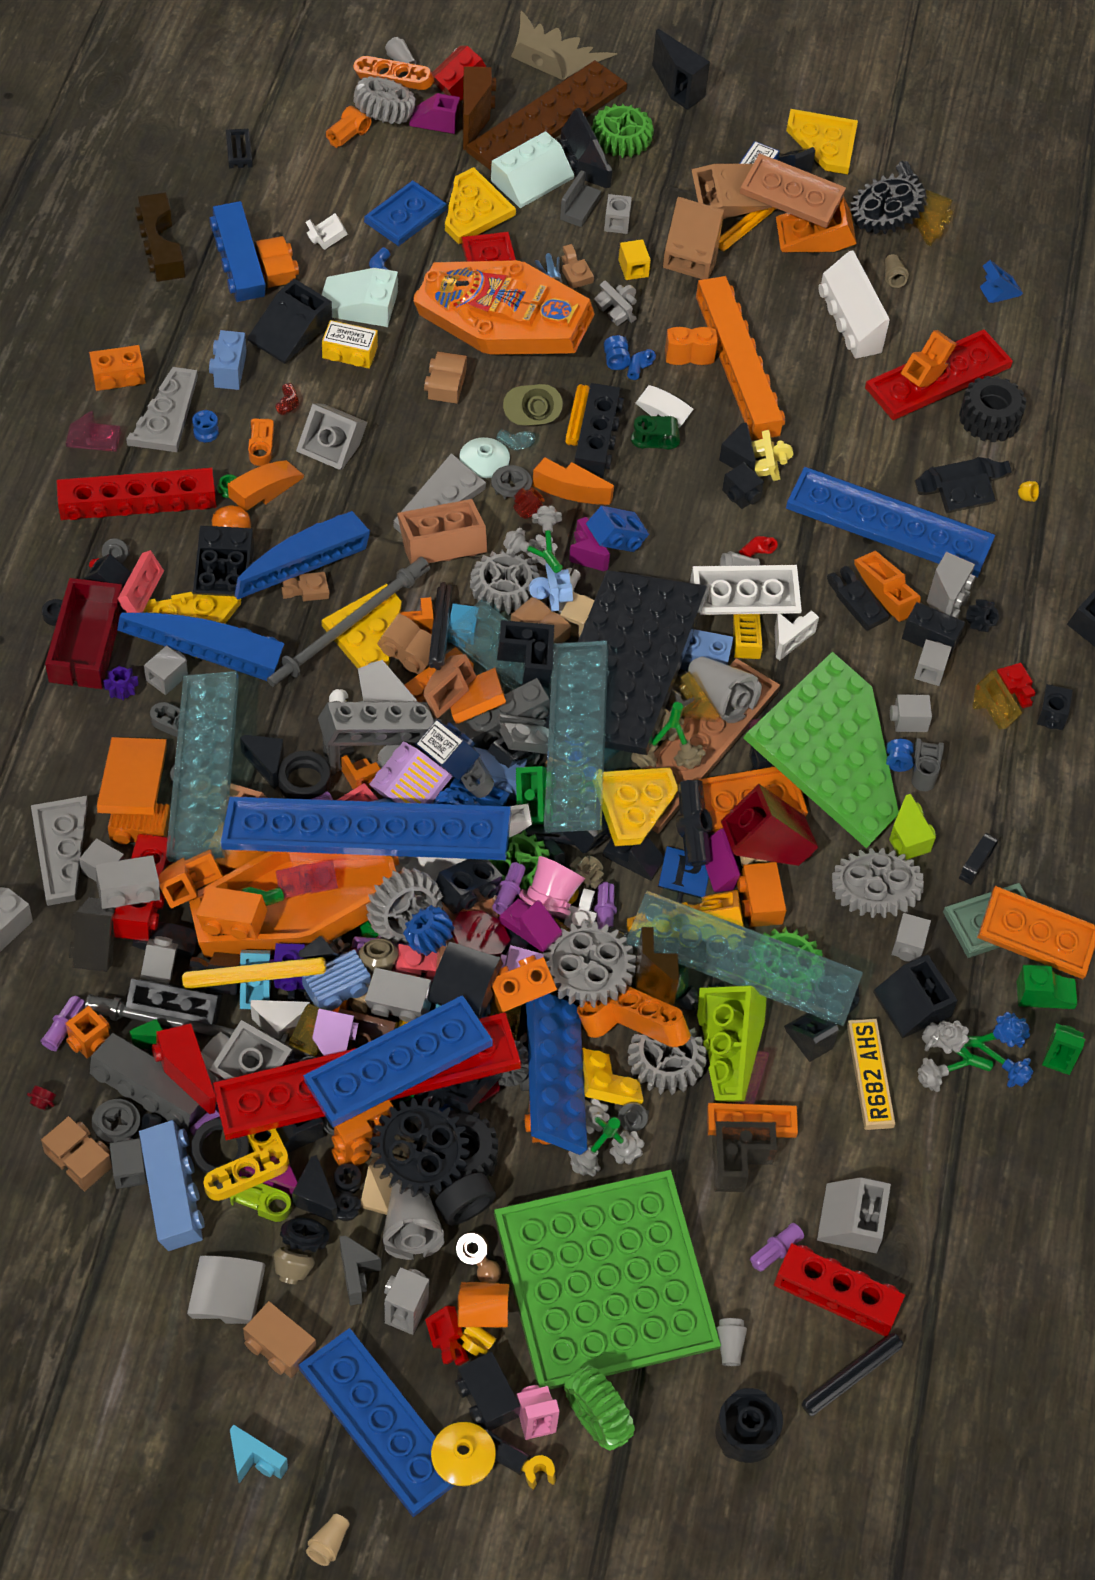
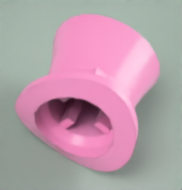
M539 856L532 885L529 886L528 891L522 889L519 896L530 906L537 900L541 901L554 918L568 919L571 911L568 910L571 904L568 902L586 878L553 860Z

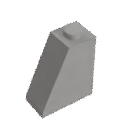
M383 660L371 662L364 667L358 668L363 701L418 702Z

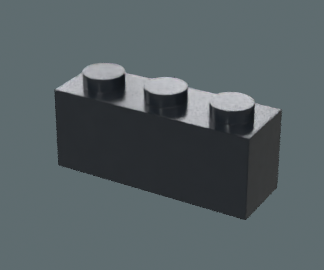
M136 977L131 978L126 1008L213 1025L218 1022L223 994L194 988L186 989L184 986Z

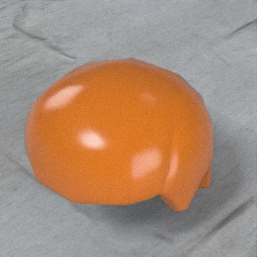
M229 505L215 511L212 517V526L251 528V520L249 514L243 508Z

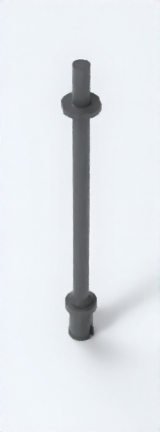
M419 557L407 568L398 570L396 579L293 659L289 656H284L282 658L283 666L267 678V682L274 687L290 674L293 677H298L300 675L299 667L402 587L411 588L419 577L430 571V566H426L429 564L426 559Z
M90 994L85 1003V1008L90 1006L97 1014L108 1016L113 1021H117L122 1017L145 1022L157 1019L160 1025L172 1028L191 1023L195 1033L216 1036L222 1032L229 1038L235 1030L214 1024L210 1025L126 1008L122 998L117 997L113 1000ZM284 1033L281 1039L274 1038L291 1048L296 1055L314 1056L315 1046L289 1041V1033Z

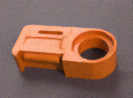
M252 419L251 439H249L248 447L249 460L254 465L263 466L272 459L274 424L271 419ZM256 450H264L267 452L264 456H256L253 454Z

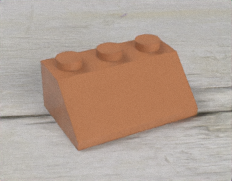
M472 499L397 513L405 552L410 564L419 557H423L428 563L450 561L464 556H475L487 552L486 526Z

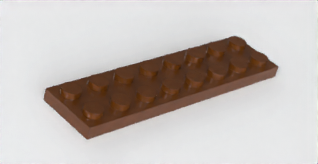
M594 60L469 143L466 147V152L491 170L492 160L545 131L554 139L561 135V129L574 109L581 108L585 118L625 92L627 90V82Z

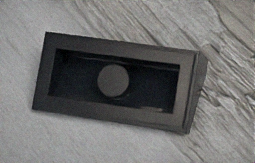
M323 936L317 937L298 953L304 959L323 957L325 961L342 955L334 942Z

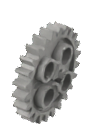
M870 848L868 854L859 850L858 856L850 853L849 860L841 859V865L835 866V872L832 873V892H835V899H841V906L850 904L849 911L852 912L859 909L860 916H863L866 912H870L871 918H874L876 913H880L883 918H886L887 912L897 916L898 909L906 913L908 906L915 907L916 900H921L924 885L923 873H920V866H914L913 859L905 861V854L898 857L895 856V850L889 854H885L884 848H881L879 853H875Z
M582 921L581 928L577 929L572 923L570 932L561 928L562 935L545 950V953H542L558 990V998L562 999L566 995L569 996L570 1005L577 999L582 1008L586 1001H590L592 1008H595L596 1001L598 1000L606 1006L607 997L617 1001L618 992L625 994L627 985H632V979L635 975L636 956L632 955L633 947L627 946L626 937L618 939L619 930L609 933L607 924L602 929H598L597 922H594L592 927L588 928L585 921Z

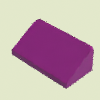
M720 829L708 838L711 862L705 865L714 892L733 890L740 877V872L725 831Z

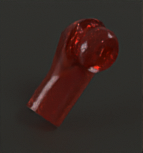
M286 383L282 386L284 397L275 405L280 415H285L287 412L290 413L299 405V399L292 383Z

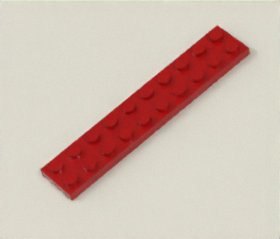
M506 1012L479 1018L492 1038L493 1046L388 1100L521 1069V1061ZM355 1049L214 1082L213 1087L225 1140L324 1117L325 1114L304 1082L303 1075Z

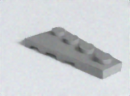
M172 367L159 387V393L156 398L152 399L148 404L147 412L143 417L139 418L134 432L128 435L126 439L127 446L171 452L178 451L198 378L197 370Z
M451 453L402 512L472 499L486 489V482ZM397 516L394 520V528L401 533Z
M87 796L31 805L47 906L76 901L80 870L79 858L82 854L88 805Z

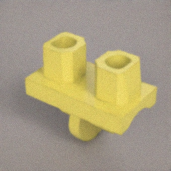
M762 431L763 439L751 442L755 458L766 456L764 459L756 460L755 472L759 477L771 475L773 481L780 480L777 461L782 465L786 464L787 460L793 456V449L790 445L784 444V441H778L775 446L774 442L771 441L770 431Z

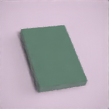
M1020 883L1002 888L1027 898ZM992 892L944 908L943 913L967 958L1000 948L977 938Z

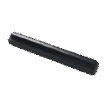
M896 1333L888 1335L805 1398L802 1403L803 1409L809 1416H814L898 1352L903 1346L902 1340Z

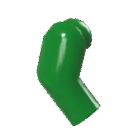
M246 887L242 890V892L261 894L266 906L284 900L283 891L279 887L269 891L254 887Z

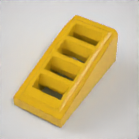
M733 614L734 658H761L762 635L760 614ZM740 621H753L754 623L740 622ZM740 627H747V628H754V629H740ZM741 634L754 635V636H741ZM741 641H752L754 643H744Z

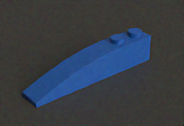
M353 511L337 515L322 523H316L279 543L250 565L237 579L236 599L238 600L365 550L370 530Z
M121 613L117 631L162 646L167 645L171 649L265 681L276 671L284 643L279 642L273 637H264L246 628H238L207 619L173 614Z

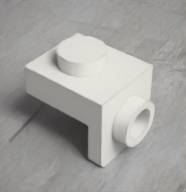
M333 214L317 226L311 220L306 222L310 229L307 232L309 238L314 244L319 243L324 250L348 235L336 214Z

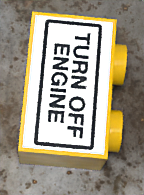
M330 320L322 340V358L370 368L378 347V330Z

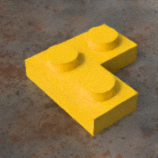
M582 1048L585 1097L619 1105L629 1102L643 1103L641 1085L638 1080L614 1075L609 1054Z

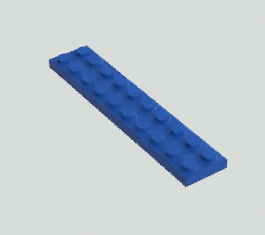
M229 797L221 847L222 850L506 860L512 813L511 807Z

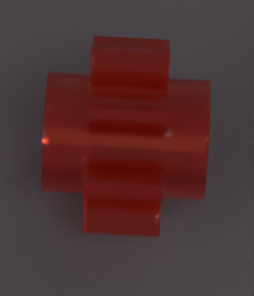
M521 488L514 495L515 504L513 507L524 519L531 518L532 514L537 513V510L544 506L542 504L545 501L543 496L534 488L527 489L526 491Z

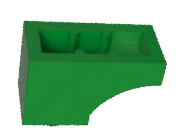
M1023 965L1016 981L1018 1006L1076 1008L1075 979L1052 972V966Z
M1056 1023L1048 1042L1042 1066L1070 1075L1083 1049L1085 1042L1083 1038L1084 1033L1077 1031L1072 1026H1062Z

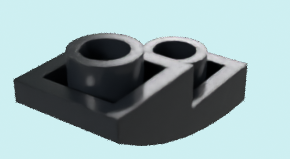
M158 921L157 930L151 931L149 939H155L156 936L172 939V943L178 944L176 955L190 960L197 941L196 930ZM133 940L132 946L146 951L148 941Z

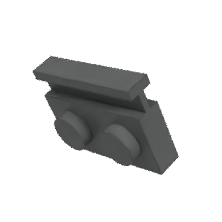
M499 714L495 721L496 725H500L499 731L510 750L555 755L559 748L551 730L543 727L546 723L545 720Z

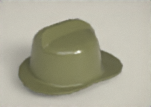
M550 385L519 386L511 389L506 394L503 400V410L507 418L517 425H540L552 422L560 415L563 401L560 393Z

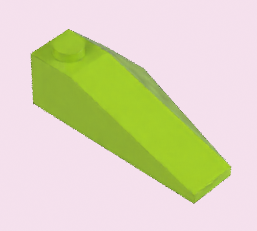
M753 986L700 988L697 1017L699 1025L703 1029L705 1039L703 1040V1045L708 1053L710 1062L709 1073L715 1100L718 1102L745 1101L765 1023L767 995Z

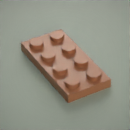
M759 153L740 188V194L827 228L845 194L846 187Z

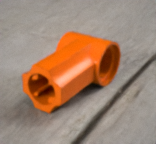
M348 106L342 113L341 119L326 131V138L332 146L336 148L342 146L357 133L364 135L369 130L372 119L367 117L365 113H361L354 106Z

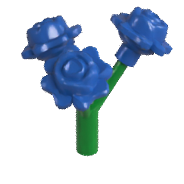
M1005 1012L1003 1016L996 1018L998 1024L995 1025L992 1033L983 1036H968L969 1041L964 1046L980 1048L1001 1063L1002 1068L1008 1072V1087H1014L1016 1084L1023 1087L1024 1083H1027L1033 1074L1032 1068L1028 1066L1031 1059L1025 1058L1023 1061L1014 1063L1009 1058L1007 1060L985 1045V1042L1000 1039L1002 1043H1007L1009 1047H1013L1016 1044L1019 1048H1022L1023 1044H1025V1039L1030 1037V1029L1026 1019H1019L1014 1013Z

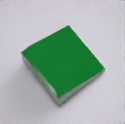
M154 1019L130 1031L132 1045L140 1049H152V1045L156 1044V1032L162 1030L158 1020Z

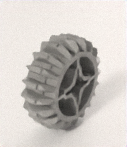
M369 76L368 78H362L358 85H356L353 102L360 109L361 113H366L367 117H373L375 120H381L383 123L389 122L393 124L395 122L401 124V122H407L411 115H413L416 98L401 83H396L394 80L391 81L387 78L383 79L379 76H376V78Z
M502 549L500 554L492 551L490 557L483 555L481 562L476 561L471 572L470 588L474 599H478L479 606L486 605L487 611L494 608L497 614L501 611H506L509 615L511 610L516 611L532 597L529 591L530 582L540 577L537 566L532 565L531 558L524 560L523 553L512 558ZM490 577L492 579V583L488 585L486 583V580ZM521 580L525 582V584L522 587L519 585V581Z
M403 867L400 874L392 871L390 878L383 877L381 885H374L376 892L368 894L371 902L366 904L368 911L366 916L372 925V929L381 938L390 940L395 944L399 940L406 944L407 940L403 934L406 929L405 923L411 921L412 914L416 915L419 913L420 908L426 910L430 905H433L435 908H442L443 905L440 899L443 896L438 884L427 873L420 872L415 868L409 871ZM414 891H421V895H415ZM393 916L395 921L388 920V917Z
M695 1028L689 1030L691 1034L690 1039L682 1045L689 1058L678 1047L667 1046L639 1032L634 1034L631 1039L632 1044L628 1047L630 1055L628 1056V1064L632 1066V1075H639L638 1081L640 1084L648 1082L647 1088L649 1091L654 1086L658 1087L660 1095L664 1092V1089H669V1092L673 1095L676 1087L684 1092L687 1089V1084L694 1086L697 1078L702 1076V1068L706 1066L707 1061L706 1057H704L706 1056V1047L702 1046V1037H695ZM672 1050L671 1055L669 1057H665L664 1061L662 1062L663 1057L665 1055H669L670 1051ZM644 1054L648 1055L649 1059L655 1062L656 1067H653L647 1061Z

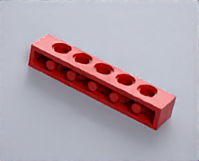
M212 468L57 480L58 508L61 520L216 508Z

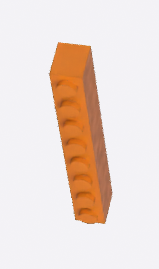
M726 276L698 280L696 299L707 327L716 329V350L744 422L748 425L751 440L763 439L762 431L766 430L770 431L771 437L780 436L782 425H785V415L782 410H779L777 395L775 392H772L770 387L769 375L764 373L762 358L756 353L755 340L750 338L748 323L742 318L741 305L739 302L736 303L733 286L729 285Z

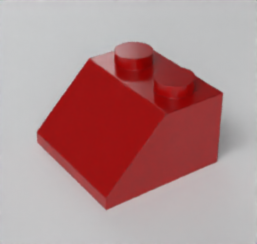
M459 46L432 72L434 77L433 83L446 95L460 97L461 101L463 99L464 67H486L482 58L471 48Z

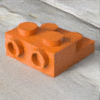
M390 1100L384 1101L334 1127V1136L331 1137L334 1144L332 1154L339 1166L342 1164L358 1166L369 1159L372 1150L370 1140L372 1137L377 1136L373 1129L375 1125L382 1126L379 1122L381 1115L389 1117L387 1111L389 1107H393Z

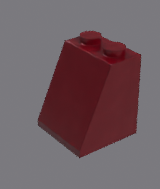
M760 784L752 789L721 820L732 852L737 856L799 866L812 856L818 848L805 815Z

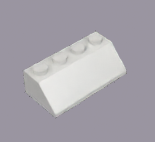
M849 251L823 273L822 282L819 284V294L825 299L829 314L835 318L837 329L839 332H842L847 349L851 350L856 359L882 353L890 319L854 251Z
M797 565L693 566L690 583L708 587V595L700 615L801 613L802 611Z

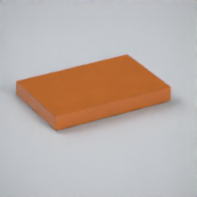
M496 668L477 675L467 685L469 691L454 703L450 709L455 723L459 724L505 704L506 699Z

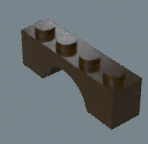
M167 193L138 196L139 206L135 207L137 222L142 221V224H139L141 238H146V241H143L145 255H150L151 257L147 258L149 272H154L156 282L185 278L184 260L180 244L167 241L160 236L163 231L172 227L171 209Z

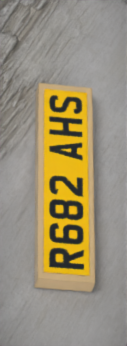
M877 1019L848 1020L847 1029L864 1129L894 1128L895 1120Z

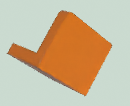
M431 597L420 598V611L400 612V614L411 619L420 629L432 634L434 617Z
M347 755L341 757L342 772L352 789L354 790L363 783L370 790L373 789L369 784L380 770L377 762L370 764L364 758L352 764Z

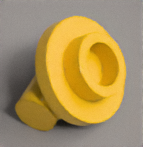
M466 1327L463 1336L460 1337L464 1341L462 1347L475 1356H478L479 1353L487 1354L497 1339L481 1327Z

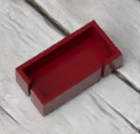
M69 578L45 662L49 683L73 686L74 681H76L80 687L103 688L118 632L119 617L123 613V608L118 600L123 590L122 584Z

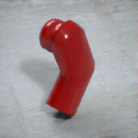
M757 536L739 550V554L752 557L755 553L770 554L777 549L778 542L773 537Z

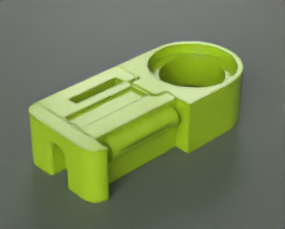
M263 1183L230 1197L232 1206L237 1202L257 1210L258 1216L274 1222L287 1219L291 1213V1199L289 1195L284 1191ZM279 1199L286 1203V1208L282 1212L275 1213L269 1209V1204L273 1200Z

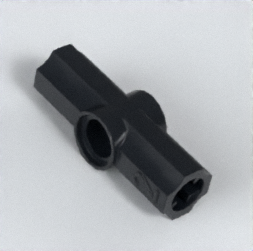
M682 781L678 784L680 814L676 817V827L680 836L683 837L685 863L690 867L708 865L711 862L708 832L712 830V818L708 810L705 809L703 781Z

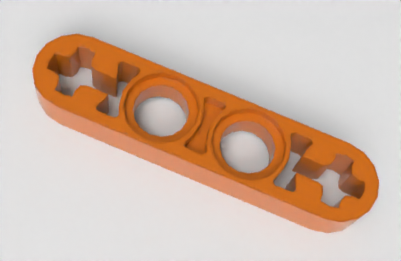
M370 56L358 58L353 65L360 79L368 78L369 76L374 78L379 76L383 79L387 78L391 81L394 80L396 83H401L403 87L418 90L428 89L434 82V77L426 66ZM389 68L385 74H379L382 69ZM408 71L405 77L398 78L400 73Z

